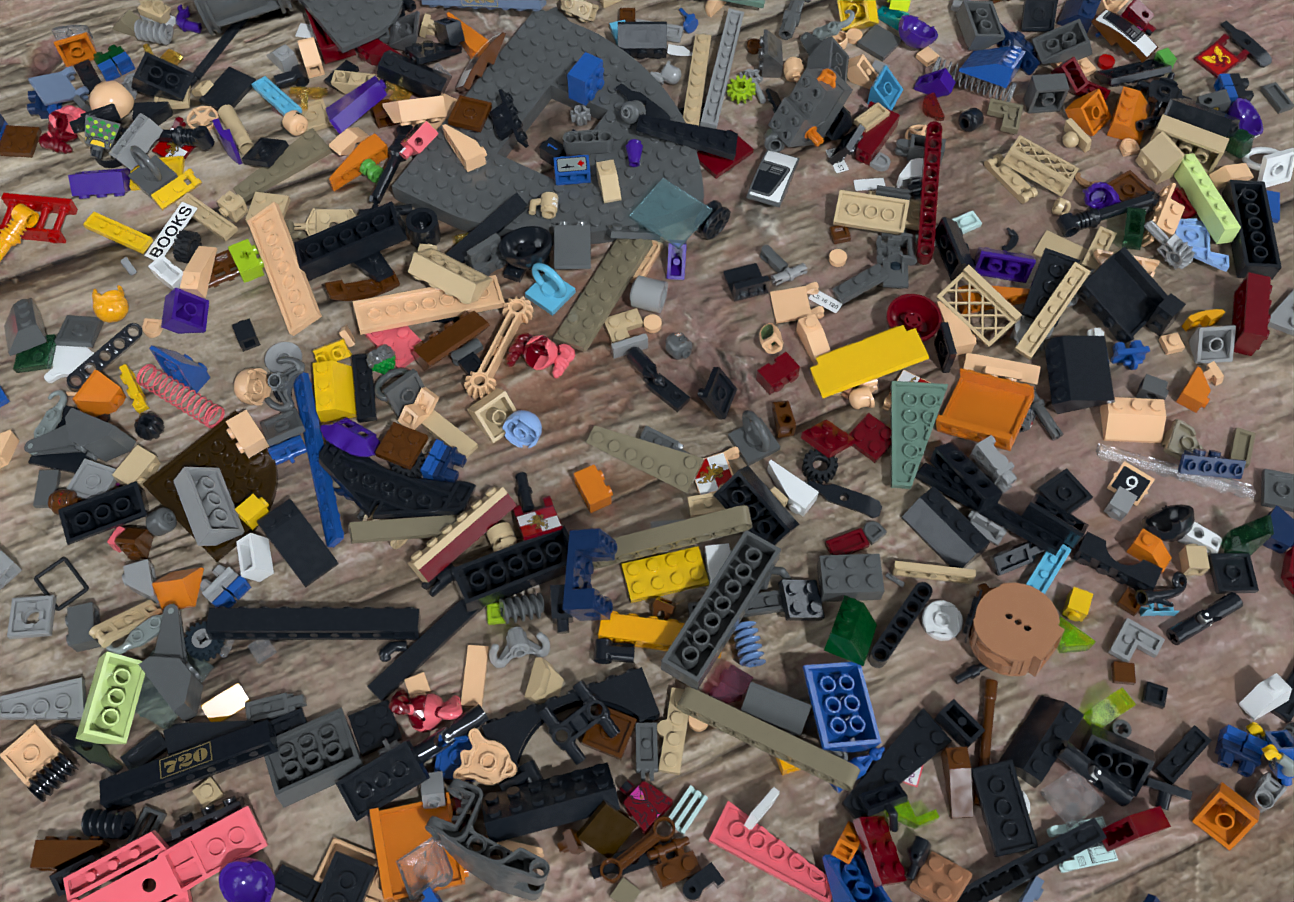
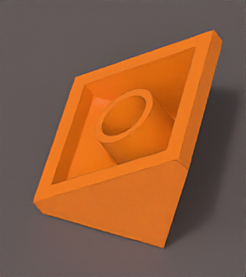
M204 568L173 571L153 582L152 586L161 609L164 610L169 604H175L179 609L195 607Z

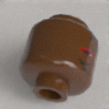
M58 489L53 494H50L48 507L54 514L59 515V509L81 502V498L77 496V492L74 490Z

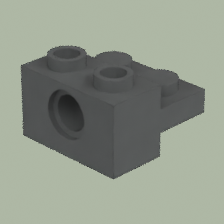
M495 233L466 251L467 256L464 257L466 265L487 276H490L497 269L503 268L507 261L502 257L499 250L500 237Z

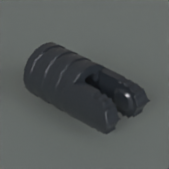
M450 563L430 582H423L421 587L426 590L431 588L429 595L431 597L436 596L453 581L451 569L455 566Z

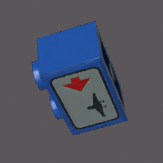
M589 155L554 158L556 185L591 183Z

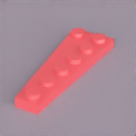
M727 802L708 842L820 902H831L832 894L825 873L813 864H810L800 854L795 853L783 841L770 834L763 826L756 824L753 829L749 830L744 826L749 816L731 802Z

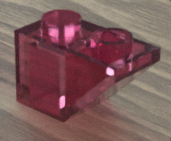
M731 664L728 670L726 668L723 670L719 677L721 680L718 687L713 686L709 696L726 704L741 701L753 680V676Z

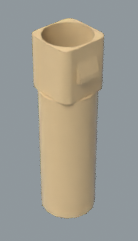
M223 105L218 110V115L226 129H230L242 155H245L252 148L253 143L234 108L231 105Z

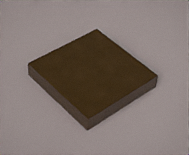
M604 800L576 833V836L606 858H611L638 825L630 817Z

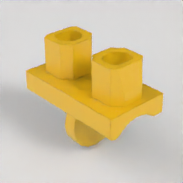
M344 338L313 350L317 362L329 360L337 362L352 355Z

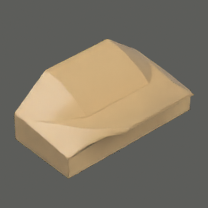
M542 657L535 658L525 693V698L538 705L545 703L550 697L558 696L559 698L564 681L555 671L553 665Z

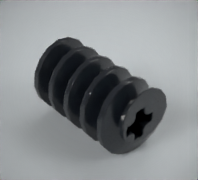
M60 752L57 753L59 761L50 759L51 768L46 765L43 766L44 774L36 772L37 780L28 779L31 786H27V788L41 802L46 801L44 794L49 796L53 794L52 788H60L59 781L63 783L68 781L66 774L69 776L75 775L73 768L79 770L67 756Z
M89 808L83 814L81 827L84 835L87 837L94 836L124 840L132 834L136 817L132 811L95 810L94 808Z

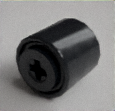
M421 207L412 210L407 215L406 226L410 242L414 247L419 248V244L437 245L440 242V227L437 215L433 210Z

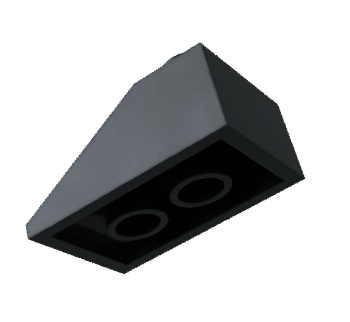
M145 51L133 76L131 88L149 96L183 101L195 74Z

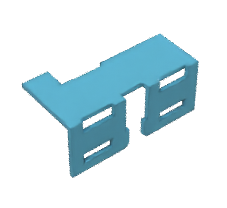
M1154 603L1150 604L1149 607L1141 606L1139 609L1141 616H1175L1179 612L1174 611L1173 607H1163V604L1158 603L1160 611H1154Z

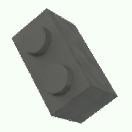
M93 602L67 607L65 623L69 632L66 635L68 646L76 652L102 647L98 643L99 640L97 638L94 639L89 634L92 627L101 623L100 609Z

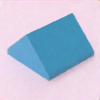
M887 65L882 67L871 86L867 104L869 105L870 101L878 102L883 107L892 111L903 88Z

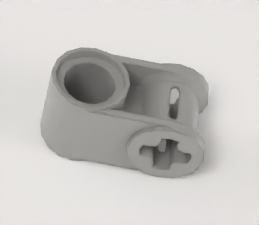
M1270 772L1265 773L1258 780L1255 788L1246 798L1249 803L1260 810V813L1273 807L1287 789V786L1281 785L1272 778Z

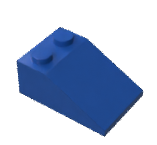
M156 346L149 348L164 373L172 376L179 383H184L185 387L188 386L190 388V391L195 390L197 394L210 379L207 367L200 362L198 364L195 363L188 355H181L176 351Z
M860 850L856 851L850 864L841 861L831 854L823 856L822 860L834 902H892L882 886H874L867 862Z

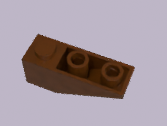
M46 836L44 840H35L30 868L37 871H56L98 849L102 852L110 848V844L103 841L102 837L92 836L89 837V840H81L80 837L68 836L67 840H59V837Z

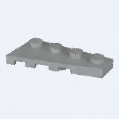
M81 677L0 696V720H81L86 704L85 680Z

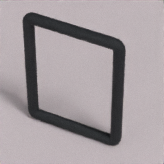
M66 557L60 558L34 577V581L44 595H50L39 578L64 561L84 587L82 591L59 607L56 604L55 610L57 611L62 610L89 590L88 585Z

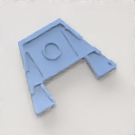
M1197 218L1180 219L1175 234L1184 243L1188 242V245L1193 247L1192 251L1195 252L1193 258L1227 272L1229 268V255L1210 251V233L1203 222L1198 221Z

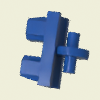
M1141 340L1132 341L1129 345L1130 348L1127 349L1123 342H1117L1113 346L1114 355L1111 358L1112 364L1123 363L1124 366L1128 365L1130 370H1136L1138 364L1143 363L1146 353L1150 352L1149 346H1143Z
M301 435L288 438L287 441L270 446L268 452L272 459H275L277 465L288 460L293 464L295 463L294 457L306 453L307 448Z

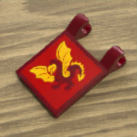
M1223 34L1214 44L1194 58L1195 62L1216 78H1218L1219 74H1226L1240 62H1244L1250 53L1244 49L1236 56L1224 46L1230 38L1227 34Z

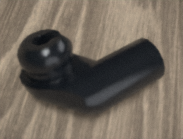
M391 641L379 650L380 661L388 662L391 659L390 654L393 652L406 651L408 649L407 641Z

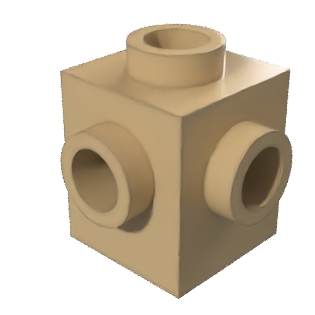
M230 190L217 201L220 207L219 212L224 217L228 216L234 222L239 221L248 213L244 199L239 194L235 195Z

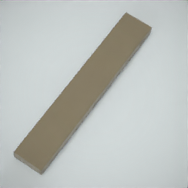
M458 515L349 522L348 529L351 544L439 537L444 527L449 524L453 525L457 521L456 517Z

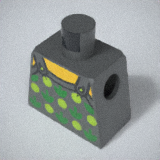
M86 115L84 143L86 146L92 147L90 157L101 159L103 150L110 152L122 130L121 124Z

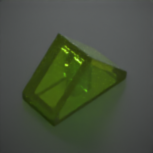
M1059 617V626L1065 629L1058 646L1059 653L1088 651L1095 644V640L1063 617Z

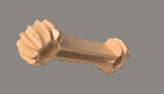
M515 296L513 300L509 298L508 303H504L502 312L505 319L478 372L474 373L471 371L470 376L465 378L464 387L467 390V394L473 396L474 400L478 397L482 399L495 390L497 384L493 377L520 324H528V320H532L533 307L529 300H525L524 296L520 299Z

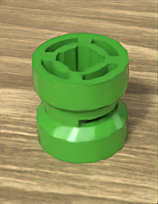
M366 159L360 166V172L368 176V179L372 182H377L383 168L376 165L372 159Z

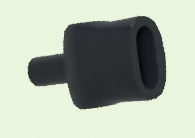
M915 836L912 845L907 848V855L911 862L906 874V878L914 881L918 869L920 870L927 860L932 845L925 838Z

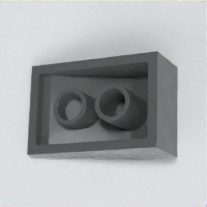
M1080 19L1032 38L1033 45L1042 64L1064 62L1073 56L1078 61L1093 54L1090 40Z

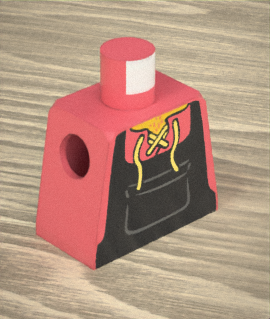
M427 121L416 124L401 142L404 148L399 154L406 160L411 155L420 154L439 133Z

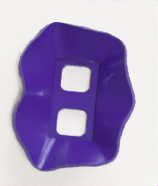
M344 418L333 424L321 425V432L324 438L342 451L358 457L376 455L375 452L381 443L377 435L349 418ZM365 432L368 436L363 437L358 433Z

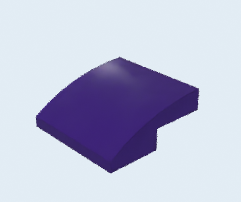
M219 118L212 120L228 156L237 164H243L230 129L224 130Z

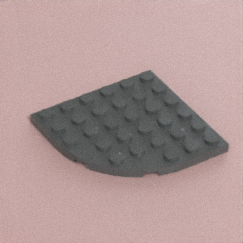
M299 0L342 53L385 34L388 28L397 22L403 7V0Z

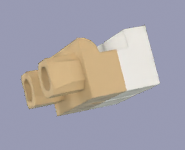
M139 0L141 4L137 9L142 20L153 21L154 23L159 22L160 25L165 23L166 26L168 24L172 26L176 24V18L170 15L171 7L164 5L163 1Z

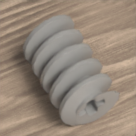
M141 19L135 22L134 32L138 40L168 45L172 41V25L168 24L166 26L165 23L160 25L159 22L154 23L153 21L148 22Z

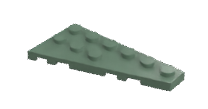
M891 382V488L911 489L948 384Z

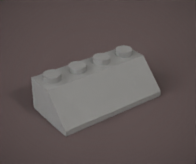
M184 467L174 479V484L197 545L216 546L242 535L245 531L238 514L234 510L235 506L220 469Z

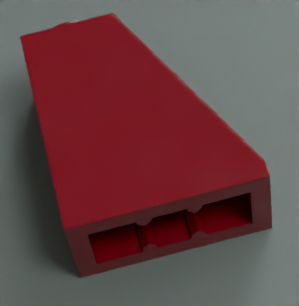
M1161 806L1129 815L1102 828L1107 836L1102 842L1107 852L1159 833L1171 827Z

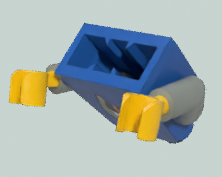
M1256 722L1247 725L1246 729L1251 735L1257 736L1260 734V739L1268 742V745L1262 748V751L1268 759L1269 767L1278 778V783L1285 786L1292 785V778H1294V738L1288 730L1264 731Z

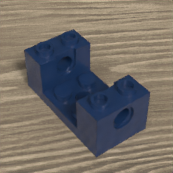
M600 528L570 530L563 611L579 621L610 620V614L613 611L612 600L607 596L601 595L597 589L592 588L591 574L594 572L592 562L614 561L615 554L617 553L616 541Z

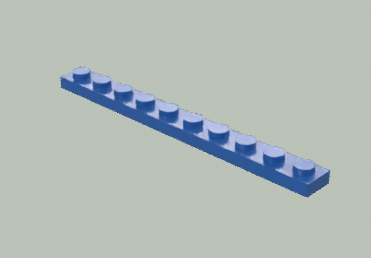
M302 373L294 381V390L300 418L306 430L303 434L327 547L334 548L344 539V531L341 526L340 513L336 503L333 480L319 464V453L325 445L319 417L316 412L312 383L309 373Z

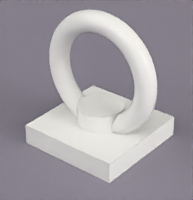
M1255 147L1243 153L1242 161L1249 168L1259 171L1257 181H1264L1266 187H1270L1291 180L1294 168V148L1278 151L1269 147ZM1254 154H1268L1263 156L1261 164L1253 162L1249 158Z

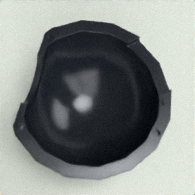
M1182 504L1165 505V507H1162V510L1148 517L1145 516L1141 524L1145 530L1160 538L1162 542H1174L1182 539L1192 530L1195 522L1194 509L1189 505Z

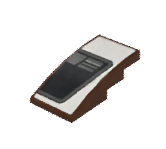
M1104 9L1091 21L1111 46L1117 42L1126 54L1133 51L1142 63L1159 48L1137 26L1107 9Z
M502 32L494 35L480 48L461 75L455 90L459 92L470 90L473 80L481 78L485 68L494 65L506 33Z

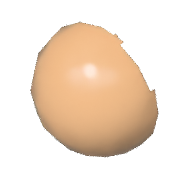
M110 80L103 81L94 87L90 93L89 104L91 110L113 103L120 118H123L132 110L135 100L124 86L117 81Z

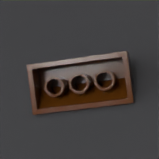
M466 311L459 316L460 320L456 323L451 321L444 326L445 330L441 333L436 331L429 336L430 340L426 343L421 341L414 346L415 350L411 354L423 371H426L453 351L484 332L490 324L476 311L471 313Z

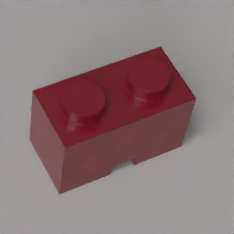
M787 352L775 358L774 364L770 365V363H767L757 370L756 381L769 395L779 392L783 389L784 385L794 382L799 377L800 366Z

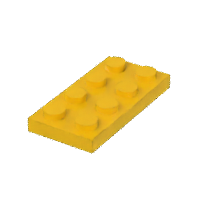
M699 546L621 564L631 603L709 585Z

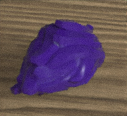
M1096 182L1082 191L1085 194V205L1092 208L1100 209L1122 202L1119 200L1117 192L1107 183Z

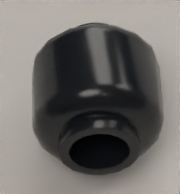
M970 108L960 114L958 119L959 125L965 132H972L982 126L984 116L979 109Z

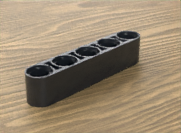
M137 323L128 324L70 373L66 380L68 389L74 392L79 391L91 375L84 370L87 365L94 366L99 372L104 371L141 338L143 332L141 326ZM132 328L136 329L138 331V336H130L128 334V330ZM115 341H122L124 348L117 349L113 343ZM101 353H107L110 356V359L108 361H102L100 360L99 355ZM78 378L81 384L76 387L72 386L70 380Z
M919 582L915 585L872 648L868 657L872 667L882 668L890 659L933 593L930 584ZM918 591H922L926 596H920ZM907 607H913L916 612L909 611ZM896 622H902L905 627H899ZM885 638H892L894 643H888ZM880 653L884 659H877L874 654Z

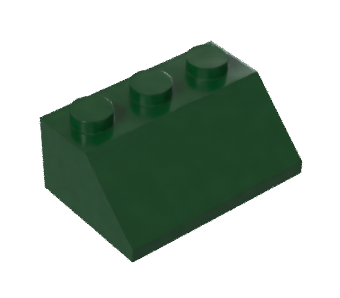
M844 595L824 651L861 666L865 664L877 627L875 620L863 602Z

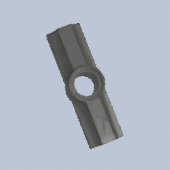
M790 0L788 9H785L782 25L779 30V36L782 39L788 40L793 37L795 28L798 27L801 19L804 0Z

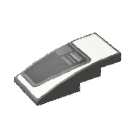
M767 150L757 169L746 198L780 208L800 158Z

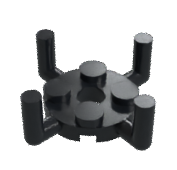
M1174 72L1169 73L1167 78L1154 79L1150 83L1143 80L1137 82L1134 89L1139 91L1142 88L1147 89V101L1155 104L1150 116L1157 117L1161 107L1167 108L1170 99L1188 98L1192 100L1182 95V89H1179L1178 83L1174 81Z

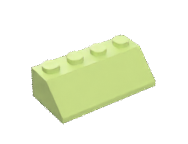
M108 651L99 658L76 739L96 744L127 743L145 677L144 671L138 665L142 661Z

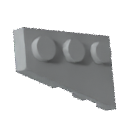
M1294 290L1271 314L1268 327L1294 336Z

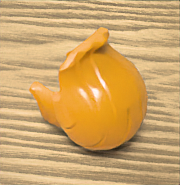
M117 285L118 290H110L102 295L96 289H93V311L100 320L107 323L119 322L127 315L129 305L120 285Z

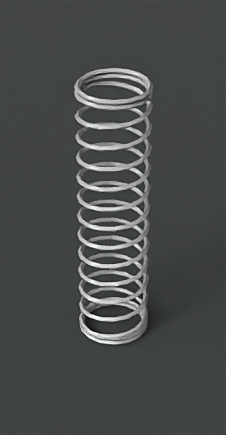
M938 57V59L936 60L932 72L937 71L939 69L941 63L940 57ZM946 59L944 60L940 69L944 68ZM952 61L950 62L947 68L948 72H950ZM958 63L956 64L955 69L951 75L953 76V79L955 78ZM960 72L957 79L955 80V82H957L959 78V87H961L963 82L965 81V89H967L971 83V91L974 90L978 83L977 93L981 91L984 85L983 95H985L990 88L989 97H992L997 88L995 99L999 98L1003 90L1001 100L1004 101L1006 96L1008 95L1006 102H1010L1017 83L1012 82L1004 97L1006 88L1002 87L1000 93L998 94V85L995 86L991 94L993 83H990L987 90L985 91L987 81H984L981 88L979 89L981 79L977 80L972 89L973 82L975 79V77L973 76L971 77L967 86L966 84L969 75L966 74L962 83L960 84L962 77V73Z

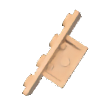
M1175 183L1162 188L1159 193V202L1154 206V213L1148 220H1152L1168 237L1175 233L1185 209L1183 205L1171 199L1176 186ZM1148 230L1142 235V247L1154 241L1155 237Z
M972 353L966 354L963 367L966 370L990 374L994 377L1009 379L1014 382L1019 381L1036 385L1041 368L1037 365Z

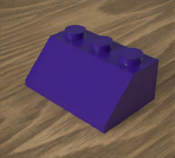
M123 168L79 171L70 174L68 178L72 196H79V199L90 198V195H96L97 198L107 197V194L114 193V196H124L125 192L130 191L128 175L131 170Z
M978 247L974 259L976 264L975 271L979 275L1021 283L1027 282L1036 263V259L1031 255L995 250L987 247Z

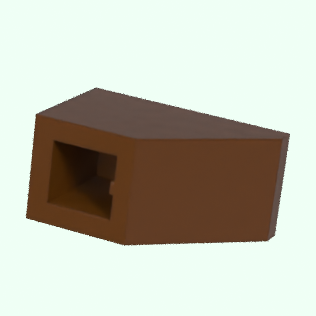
M127 528L115 538L114 542L125 553L127 558L138 561L140 559H148L154 537L147 529Z

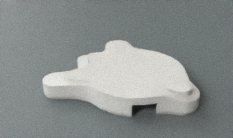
M55 341L49 344L51 355L47 358L46 363L48 366H53V368L45 374L44 379L48 383H53L62 377H68L94 352L90 351L87 347L56 346ZM87 365V366L84 368V370H85L87 367H88V369H89L90 367H92V365Z

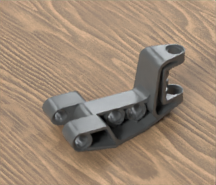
M453 779L448 787V792L462 801L461 807H458L456 811V816L452 817V823L431 816L425 829L464 869L495 890L530 901L539 899L550 871L548 862L524 848H518L512 852L477 833L473 827L481 809L483 792L478 786L460 779ZM473 807H475L464 829L462 830V832H459L463 824L465 823L466 819L468 818L470 812L472 811ZM476 844L482 849L480 851H473L470 847ZM493 855H498L501 859L494 860L490 857ZM541 869L544 875L541 876L535 873L533 870ZM528 885H536L539 887V890L532 891Z

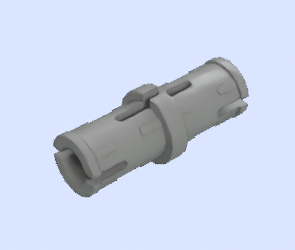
M801 263L771 275L772 284L777 286L807 274L806 265Z

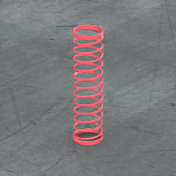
M147 364L139 370L136 377L138 385L153 392L172 406H176L177 409L187 413L188 416L198 420L206 427L212 429L223 420L225 415L224 408L218 406V404H213L211 400L207 401L206 397H202L199 393L196 394L195 390L190 391V388L188 386L185 387L184 383H179L178 380H174L167 373H162L160 369L157 370L156 366ZM153 367V372L149 376L148 381L143 383L145 373ZM146 369V371L144 372V374H143V376H142V380H141V383H140V382H139L140 375H141L142 372ZM157 371H160L161 374L157 376L153 386L149 387L148 384L154 379ZM165 374L166 378L160 383L159 389L154 391V386L159 383L162 375ZM168 378H171L172 381L166 386L164 393L160 394V390L165 386ZM176 381L178 384L172 389L170 396L165 397V393L170 390L173 382ZM179 385H183V388L178 392L176 399L171 401V396H173L176 393ZM188 388L189 391L184 395L181 403L177 404L176 402L183 394L184 389ZM190 392H194L187 406L182 408V404L187 400ZM196 395H199L200 399L194 404L193 409L188 411V407L192 404ZM204 398L206 402L200 407L199 412L194 415V410L200 404L201 399ZM207 402H211V406L207 409L205 415L199 418ZM218 409H221L222 413L219 420L209 426V421L216 416Z

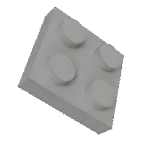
M84 459L66 490H74L81 500L111 491L117 482L112 476L116 469Z

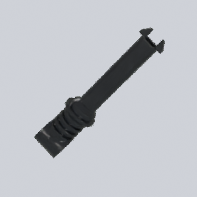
M400 124L397 127L398 135L393 145L388 148L389 158L369 196V202L374 203L372 208L380 204L399 164L406 161L399 152L404 148L401 142L413 129L412 125L401 126Z
M177 126L173 130L163 129L160 137L155 140L173 142L178 147L186 145L198 146L201 150L211 149L215 144L206 126H198L194 129L184 128L183 126ZM122 127V135L129 127Z
M1147 191L1144 195L1100 209L1088 207L1084 212L1063 214L1057 219L1056 223L1064 237H1071L1088 227L1096 228L1103 220L1152 204L1156 206L1159 199L1153 200L1152 195L1155 192Z

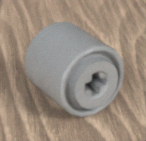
M639 275L631 287V306L661 313L667 297L668 282Z

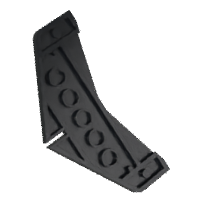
M328 441L319 453V464L368 518L378 505L373 514V520L460 515L465 511L476 490L475 484L457 480L456 483L407 477L384 468L369 457H358L342 451Z

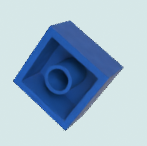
M585 52L567 74L570 99L586 106L590 100L594 99L597 91L603 88L604 68L602 59Z

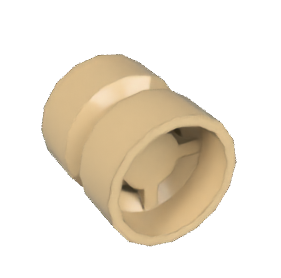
M508 522L494 525L486 533L490 544L493 545L494 552L518 543L516 537H513L514 532Z

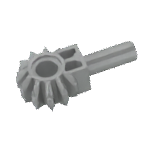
M1152 220L1144 225L1160 242L1161 245L1156 250L1164 257V262L1169 263V266L1172 265L1174 269H1183L1193 261L1195 252L1192 251L1193 247L1189 246L1188 242L1184 243L1175 233L1168 237Z

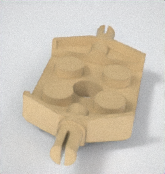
M313 208L305 223H294V226H301L294 227V230H305L311 236L330 228L333 223L339 224L357 215L353 209Z

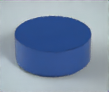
M694 16L688 17L684 21L683 30L689 34L694 32L698 26V20Z

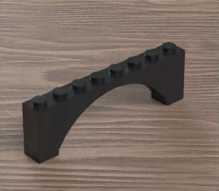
M636 667L630 668L619 676L616 674L610 675L605 681L600 683L591 682L587 684L593 694L596 693L608 708L627 714L637 719L638 723H650L660 719V712L642 667L638 669ZM572 689L566 692V695L559 698L558 696L548 698L545 703L539 705L535 703L527 706L526 710L509 712L506 714V717L501 719H490L485 725H482L487 740L499 742L506 747L512 762L516 764L518 770L526 745L533 734L544 724L538 712L549 706L556 715L567 709L582 706L583 701L575 690Z

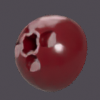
M904 294L895 298L890 303L886 315L889 329L904 325L906 331L916 328L922 343L937 333L942 321L941 312L937 305L929 298L919 294Z

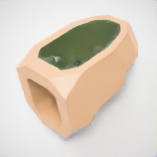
M773 323L764 325L759 333L762 347L768 354H775L781 351L784 342L778 327Z

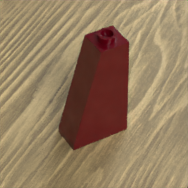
M870 101V102H869V105H868V109H869L870 107H872L873 105H875L876 103ZM887 109L890 111L887 118L868 132L862 133L863 138L858 143L855 154L856 160L870 166V162L880 152L896 129L900 114Z

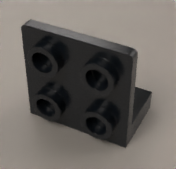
M757 263L726 270L723 273L734 302L767 294L769 291L770 279L768 275L762 276Z

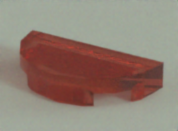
M935 93L928 94L922 104L924 114L927 117L935 118V121H944L945 116Z

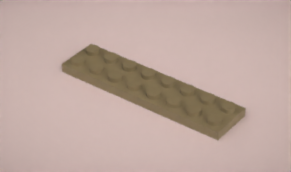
M617 238L553 337L555 343L568 344L572 348L583 352L588 350L653 246L652 240Z

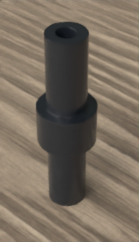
M982 663L973 664L967 667L966 671L953 677L958 685L969 678L974 679L980 675V672L988 668Z

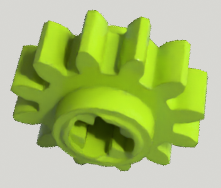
M737 75L736 80L730 79L731 84H727V96H731V101L736 99L737 104L740 101L746 104V99L752 101V95H756V84L752 83V78L746 80V75H744L740 79Z

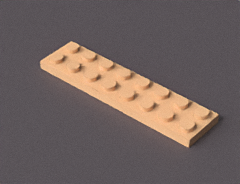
M273 202L247 222L264 263L288 332L295 336L321 318L322 315L306 274L299 268L294 243L279 204Z
M496 275L489 276L492 278L491 283L479 300L471 304H464L460 302L459 298L446 295L443 290L433 287L353 301L360 335L456 317L466 311L471 313L472 311L482 312L503 308L505 302Z

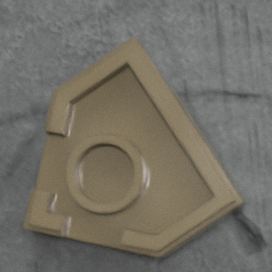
M1175 419L1171 428L1166 431L1161 445L1164 447V452L1178 460H1181L1185 450L1193 451L1194 448L1204 449L1202 445H1199L1195 437L1197 434L1194 428L1179 419Z

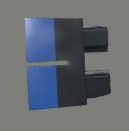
M1239 73L1219 74L1213 85L1215 92L1227 89L1231 101L1230 105L1237 98H1246L1251 101L1254 97L1252 90H1245L1249 86L1248 78H1241Z

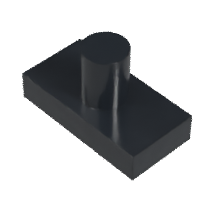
M1149 777L1146 778L1143 784L1144 787L1158 791L1155 807L1161 806L1163 810H1169L1172 796L1184 800H1191L1192 791Z

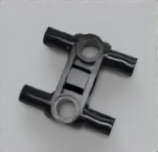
M580 680L573 686V689L583 701L582 706L563 721L558 720L549 706L538 712L549 728L548 734L560 750H565L576 765L586 759V756L575 743L576 739L592 726L600 724L610 739L620 733L619 728L610 717V710L596 693L593 694L583 680ZM594 703L600 704L603 708L602 712L598 715L590 711V707ZM565 730L568 738L560 741L556 737V732Z

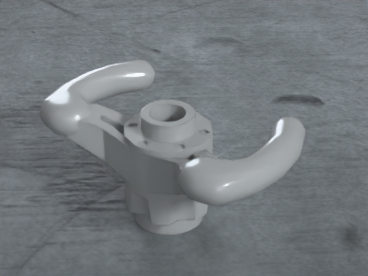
M513 627L507 632V646L501 656L497 658L499 645L493 644L489 651V659L494 667L503 668L511 659L515 657L520 658L526 654L545 657L550 651V641L542 632L537 633L536 637L543 645L540 647L527 639L526 632L521 627Z

